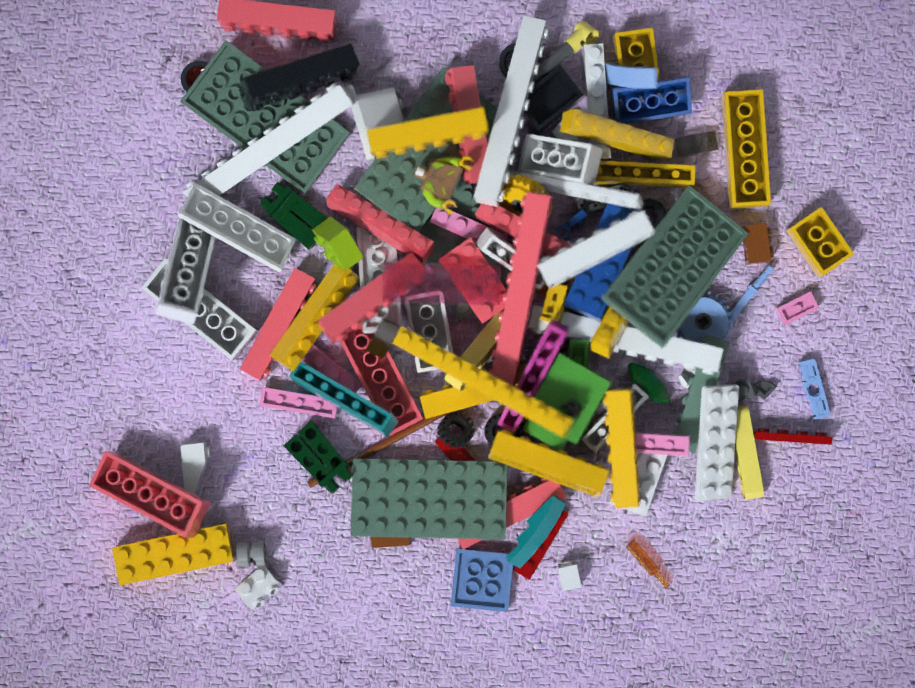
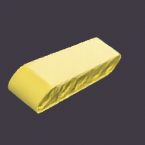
M501 311L494 315L460 356L461 359L479 369L486 364L492 356L493 350L497 349L498 342L495 341L497 330L501 329L502 323L499 322ZM446 374L445 381L459 391H463L467 387V384Z
M747 404L738 406L735 438V457L744 500L764 497L755 439Z

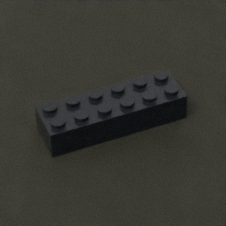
M350 43L243 77L239 93L247 111H258L263 109L265 105L271 104L274 106L287 98L293 100L302 93L311 94L316 92L318 88H328L339 81H342V83L348 82L353 79L352 77L360 63Z

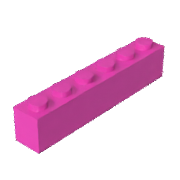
M551 318L515 389L532 398L534 397L568 332V326ZM506 406L497 424L515 433L523 415Z

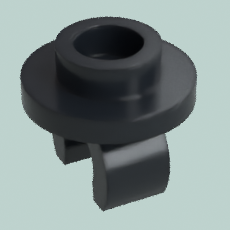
M570 399L568 403L560 406L561 409L565 407L569 409V414L565 415L568 418H579L581 416L582 406L576 399Z

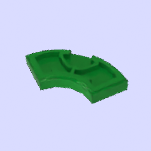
M634 362L628 365L631 382L642 387L648 394L650 401L665 404L670 401L664 385L653 372Z

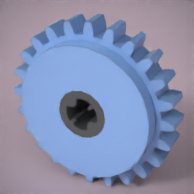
M708 292L706 296L703 294L677 329L678 334L675 338L681 337L683 340L700 343L702 338H706V335L720 339L728 338L730 335L726 332L727 330H732L728 325L733 322V320L728 318V316L732 315V312L727 313L726 311L729 306H723L724 300L718 301V295L712 298L711 292ZM704 317L706 324L701 327L699 326L701 323H698V319Z

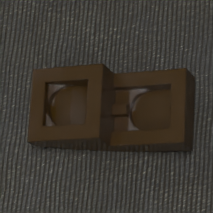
M382 318L366 351L384 358L400 329V325Z

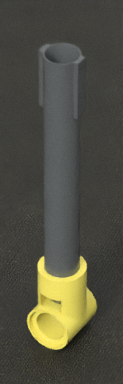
M580 21L575 26L574 33L564 40L565 43L539 65L538 74L533 77L535 84L569 55L577 53L586 44H594L599 37V32L586 21Z

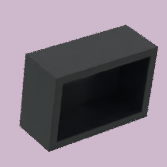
M559 65L534 85L533 92L528 95L530 100L529 108L527 111L524 110L523 116L539 134L560 118L564 112L583 99L584 94Z

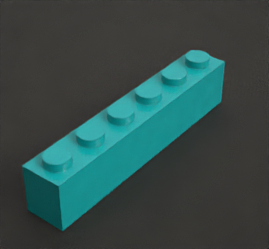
M300 362L294 372L292 371L289 375L296 384L386 437H389L398 423V420L391 413L303 362Z

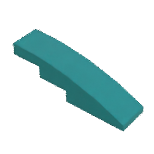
M553 495L527 520L529 527L516 538L519 545L506 556L509 563L521 568L530 559L558 521L566 505L565 501Z

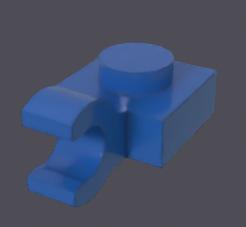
M582 209L565 224L557 227V232L560 229L566 230V235L562 237L563 240L569 237L571 228L574 226L579 228L586 222L584 218H586L587 214Z

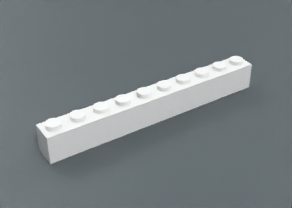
M523 16L476 186L475 202L498 207L499 202H503L505 190H503L504 183H508L510 172H508L509 165H513L515 159L513 150L514 147H518L520 140L518 135L519 128L523 129L525 122L523 117L524 110L527 111L529 108L530 100L528 95L533 92L535 85L533 77L539 71L540 64L537 62L544 52L543 40H547L549 34L546 20Z
M334 83L326 89L327 94L324 96L318 94L310 100L312 102L311 105L308 107L302 105L295 110L296 115L292 118L286 116L280 120V126L276 129L273 126L263 132L264 137L261 139L256 137L248 142V148L245 150L240 148L232 153L234 156L228 161L225 158L216 164L218 166L216 170L212 171L209 169L201 175L203 179L198 182L195 179L186 185L188 189L183 192L184 195L188 196L194 183L218 196L353 105L355 101L343 83L338 86Z
M534 305L529 328L534 329L533 333L541 335L544 334L549 322L540 320L543 307ZM564 312L561 323L569 327L565 337L574 340H589V346L591 347V339L601 322ZM627 326L613 350L616 353H619V350L627 351L626 355L637 357L638 354L644 355L646 360L654 362L657 359L664 360V364L675 366L676 363L683 364L684 369L692 371L695 368L703 369L702 373L714 375V372L719 373L724 349L675 337H671L665 347L661 348L639 329Z

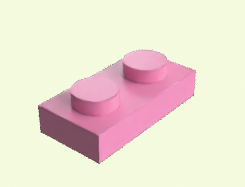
M810 291L776 308V311L785 326L819 309V306Z

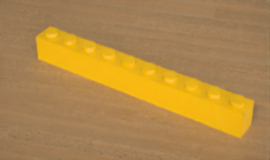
M402 326L393 341L394 345L565 439L575 422Z

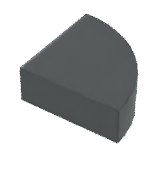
M768 381L754 383L757 395L762 400H765L778 387Z

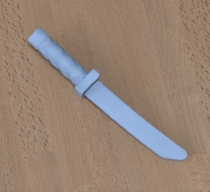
M768 265L754 283L748 285V290L731 311L732 315L728 316L729 319L733 320V322L751 297L758 293L757 289L768 278L769 274L773 272L774 269Z

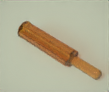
M634 539L630 541L626 548L651 576L654 575L665 588H668L670 584L659 573L658 570L660 568Z

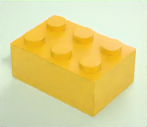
M653 28L614 33L613 43L616 63L622 66L637 68L643 66L657 68V81H660Z
M822 207L816 209L786 230L818 278L824 276L854 255Z

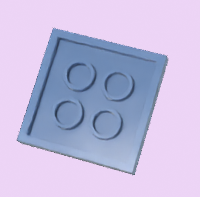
M456 548L451 606L508 612L513 564L509 563L506 559L509 553Z

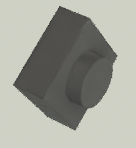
M751 377L732 383L739 385L738 402L757 395Z

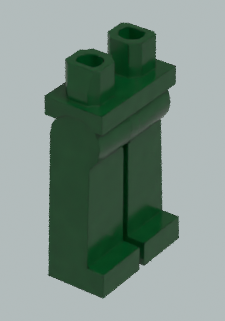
M277 182L271 189L278 195L276 200L273 202L265 196L260 204L266 210V214L273 217L311 251L316 245L314 240L315 234L307 225L294 216L292 212L313 229L328 217L293 192L290 187H285Z
M310 421L298 432L300 435L295 434L283 446L319 482L318 484L321 488H326L334 494L340 488L334 479L340 475L347 482L352 478L353 472L349 468L350 464L337 452L316 423Z

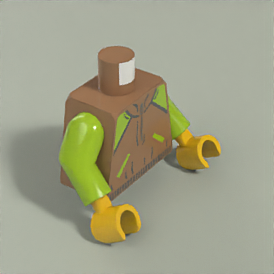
M465 156L462 159L456 157L436 159L428 165L427 169L417 165L413 176L422 179L420 189L430 205L442 210L445 209L449 215L453 214L449 207L454 206L457 208V206L451 199L463 171L461 167L463 166L466 170L472 169L471 166H466L467 161H473L470 157Z

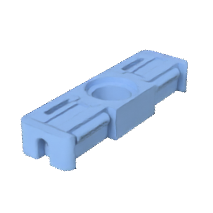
M809 359L799 362L797 366H801L800 369L804 382H802L807 401L810 400L814 415L812 419L828 417L830 410L816 360ZM813 383L819 387V391L815 395L809 392V386Z

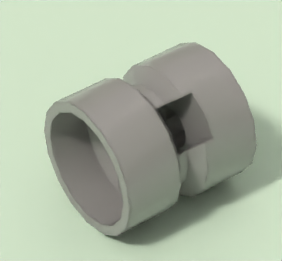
M248 541L237 542L238 567H248L251 563L254 566H266L265 541H254L252 544Z

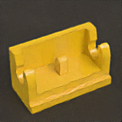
M558 284L550 289L548 288L540 320L550 322L552 318L560 323L562 322L565 310L564 304L571 287Z

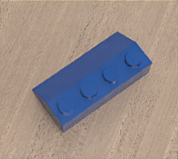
M685 76L657 81L658 88H612L611 104L614 121L629 124L692 113L690 77Z

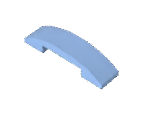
M604 62L606 83L629 88H658L657 68L644 66L637 68L622 66L615 62Z

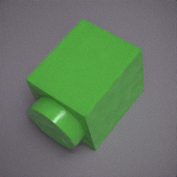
M557 354L533 398L563 415H568L569 409L566 407L561 409L560 406L568 403L570 399H576L582 406L581 416L579 418H570L575 422L566 439L530 419L526 421L522 430L557 450L564 451L569 441L577 444L611 382L564 355Z

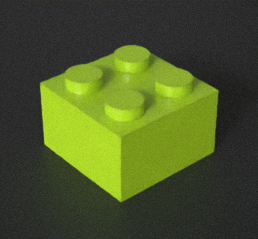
M331 216L312 230L315 234L314 240L325 250L323 251L324 256L328 261H332L337 268L340 266L346 271L364 258L347 228Z

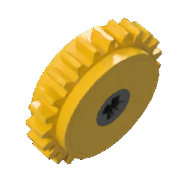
M511 174L508 183H504L503 190H505L503 202H499L498 206L520 216L523 215L524 211L522 199L524 195L527 196V192L550 195L547 194L546 189L532 178L526 175L520 176V174L514 176Z

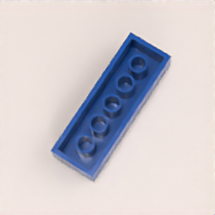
M608 203L596 231L600 229L606 230L610 228V224L617 220L622 222L628 219L627 216L632 212H641L643 210ZM634 246L579 273L565 301V308L601 322L608 307V304L601 297L625 268Z

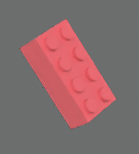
M470 237L438 258V261L482 324L505 308L503 296L507 290Z

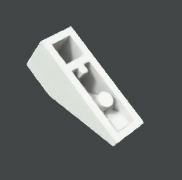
M206 442L181 445L184 489L196 494L208 463V458L211 457L210 446H207Z

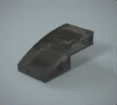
M715 131L675 139L679 158L719 149Z

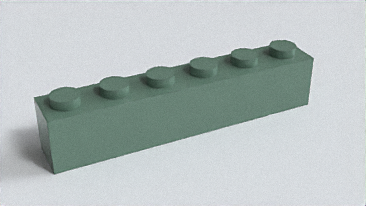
M710 335L702 338L700 343L724 349L719 373L714 372V375L702 373L703 369L696 368L695 374L690 375L687 386L691 387L689 393H685L682 404L685 406L683 412L679 411L676 423H679L677 431L673 430L672 435L690 436L689 452L692 453L696 452L699 440L702 386L717 385L730 343L727 340Z

